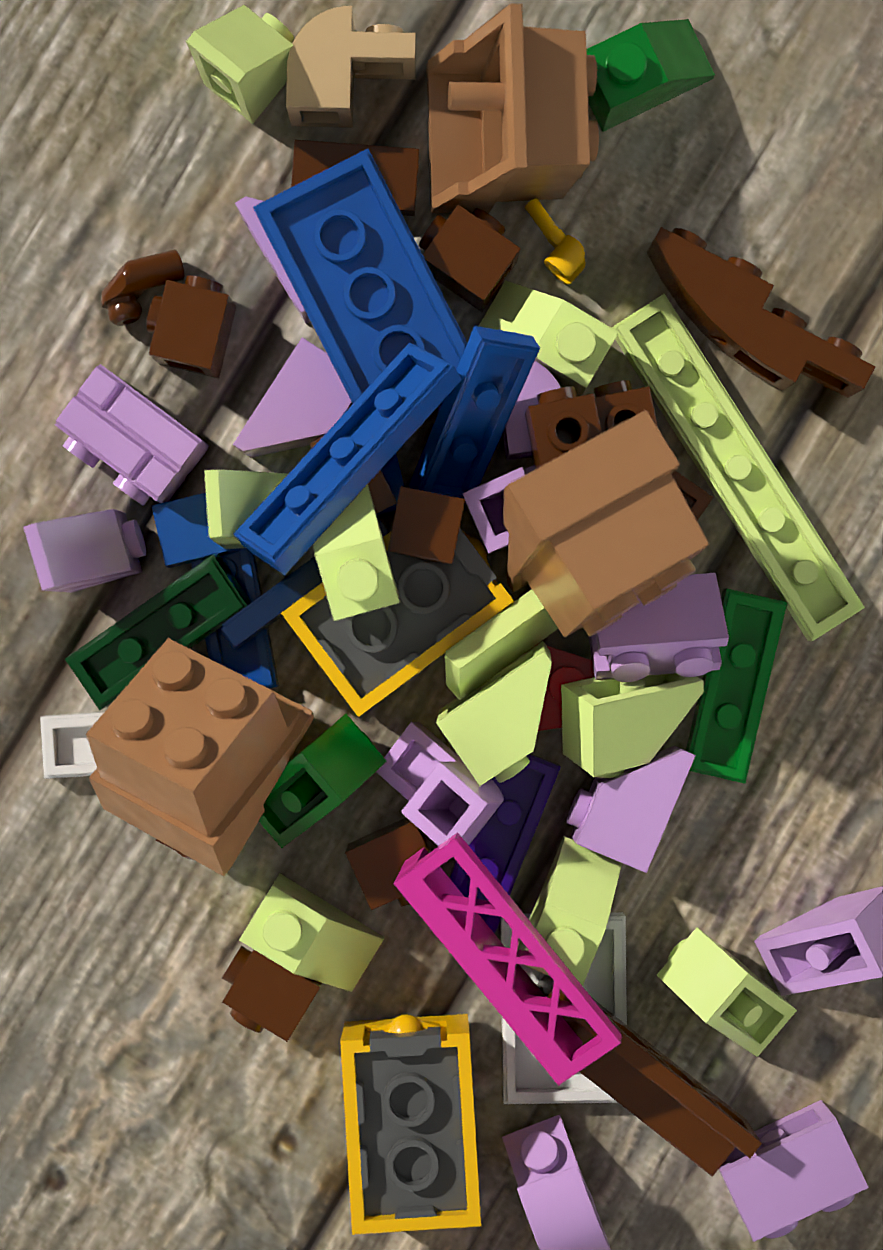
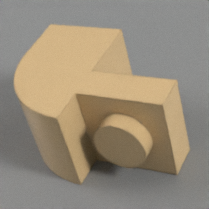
M352 6L335 7L312 18L295 37L287 60L286 108L291 126L353 128L354 78L416 80V33H403L402 28L390 24L372 25L367 27L366 32L355 31Z

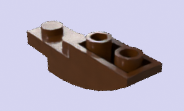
M663 227L659 229L647 251L654 268L678 306L696 327L727 356L756 377L780 391H784L796 383L800 374L847 398L865 388L876 366L860 359L862 351L858 347L837 337H828L826 341L806 331L807 323L792 312L781 308H773L770 312L763 308L774 285L761 279L763 273L757 266L738 257H729L726 261L705 250L707 243L701 237L688 230L674 228L670 232Z

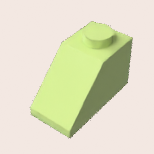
M242 5L195 30L186 43L204 85L253 124L287 82V60L289 51L294 46L292 42L295 38L289 29L273 15L265 13L260 18L248 7Z
M506 280L479 324L480 327L532 335L540 347L535 361L543 365L555 377L561 388L575 387L577 396L583 394L619 334L618 331L563 299Z
M220 469L205 470L209 538L224 549L245 548L233 534L283 481L288 473Z
M367 484L313 544L334 621L400 603L399 593Z
M544 641L521 655L462 700L456 698L439 709L436 724L479 786L493 777L499 783L504 782L522 771L530 762L527 755L534 751L552 664L550 650Z
M674 673L648 675L641 680L633 682H620L614 678L595 680L594 677L562 684L563 754L590 775L598 778H614L623 774L625 769L649 764L703 694L704 680L699 677H683Z
M563 836L529 921L583 986L607 928L622 863L576 844L573 839ZM520 941L518 949L529 951L524 943ZM527 966L550 976L544 968Z
M279 873L239 941L296 975L352 992L383 942L384 936Z
M698 927L687 939L682 940L672 949L668 962L657 974L705 1023L756 1057L761 1054L797 1011L763 980Z

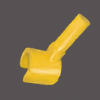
M535 198L525 206V209L545 235L547 241L555 248L544 260V264L557 279L569 285L585 268L584 247L574 237L565 235L554 223L539 200Z

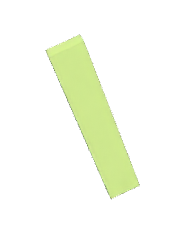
M661 295L614 325L612 328L619 332L615 339L644 386L650 387L653 400L782 601L787 602L786 608L807 641L816 640L864 609L865 607L666 295Z

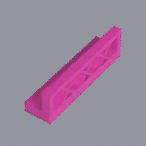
M458 832L430 853L423 847L404 862L394 885L558 1086L621 1044L622 1034ZM452 857L455 858L471 878L469 897H464L440 867ZM478 888L488 900L477 899ZM478 913L503 917L512 929L510 948L503 945ZM519 939L524 943V945L529 949V951L518 949ZM520 964L540 967L546 970L554 980L552 998H546ZM560 989L570 1001L559 1000ZM561 1015L585 1019L598 1035L583 1045L581 1039Z

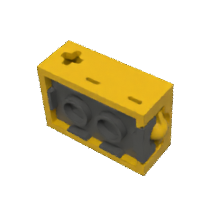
M459 528L453 563L447 564L388 552L391 532L383 537L399 593L400 603L334 621L322 582L281 613L358 717L443 655L449 648L514 602L501 583L498 584L495 580L497 577L490 569L486 548L480 540L470 537Z
M404 1014L393 1019L345 1021L340 1045L352 1235L481 1227L468 1014L425 1017Z

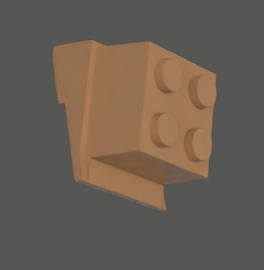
M509 4L465 40L451 41L428 60L426 69L431 213H452L457 205H460L470 213L475 208L490 213L496 202L531 201L535 198L538 200L563 199L576 181L582 178L583 172L590 165V161L596 160L599 147V129L597 121L589 120L588 96H593L595 92L597 64L594 55H587L586 31L524 27L522 4Z
M647 410L520 477L505 487L503 524L509 532L507 583L512 592L529 584L564 637L581 628H584L587 635L591 637L623 617V613L639 604L640 601L645 606L677 587L676 583L696 571L691 560L709 545L672 476V473L680 466V463Z
M168 638L86 733L97 766L89 780L104 810L216 873L225 876L233 866L264 813L263 805L312 723L314 714L312 710Z

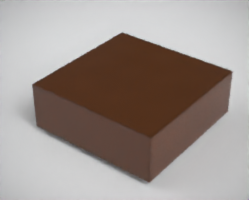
M401 486L388 552L452 564L465 499Z

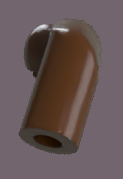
M174 249L130 260L119 269L104 288L101 296L102 308L108 309V316L113 324L124 326L139 320L142 308L137 299L146 289L165 285L166 280L174 282L184 280V267L177 250Z

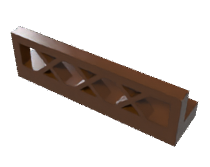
M545 974L537 986L546 998H552L554 980ZM560 989L559 1000L570 1001ZM594 1000L622 1034L621 1044L579 1071L581 1074L712 1177L735 1147L749 1158L754 1155L762 1142L744 1117ZM561 1015L581 1039L583 1045L598 1035L585 1019Z

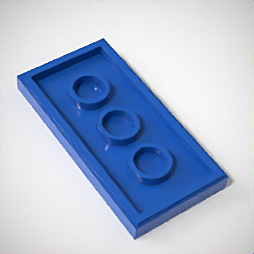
M369 149L253 206L254 212L352 404L409 342L454 365L455 369H457L467 342Z

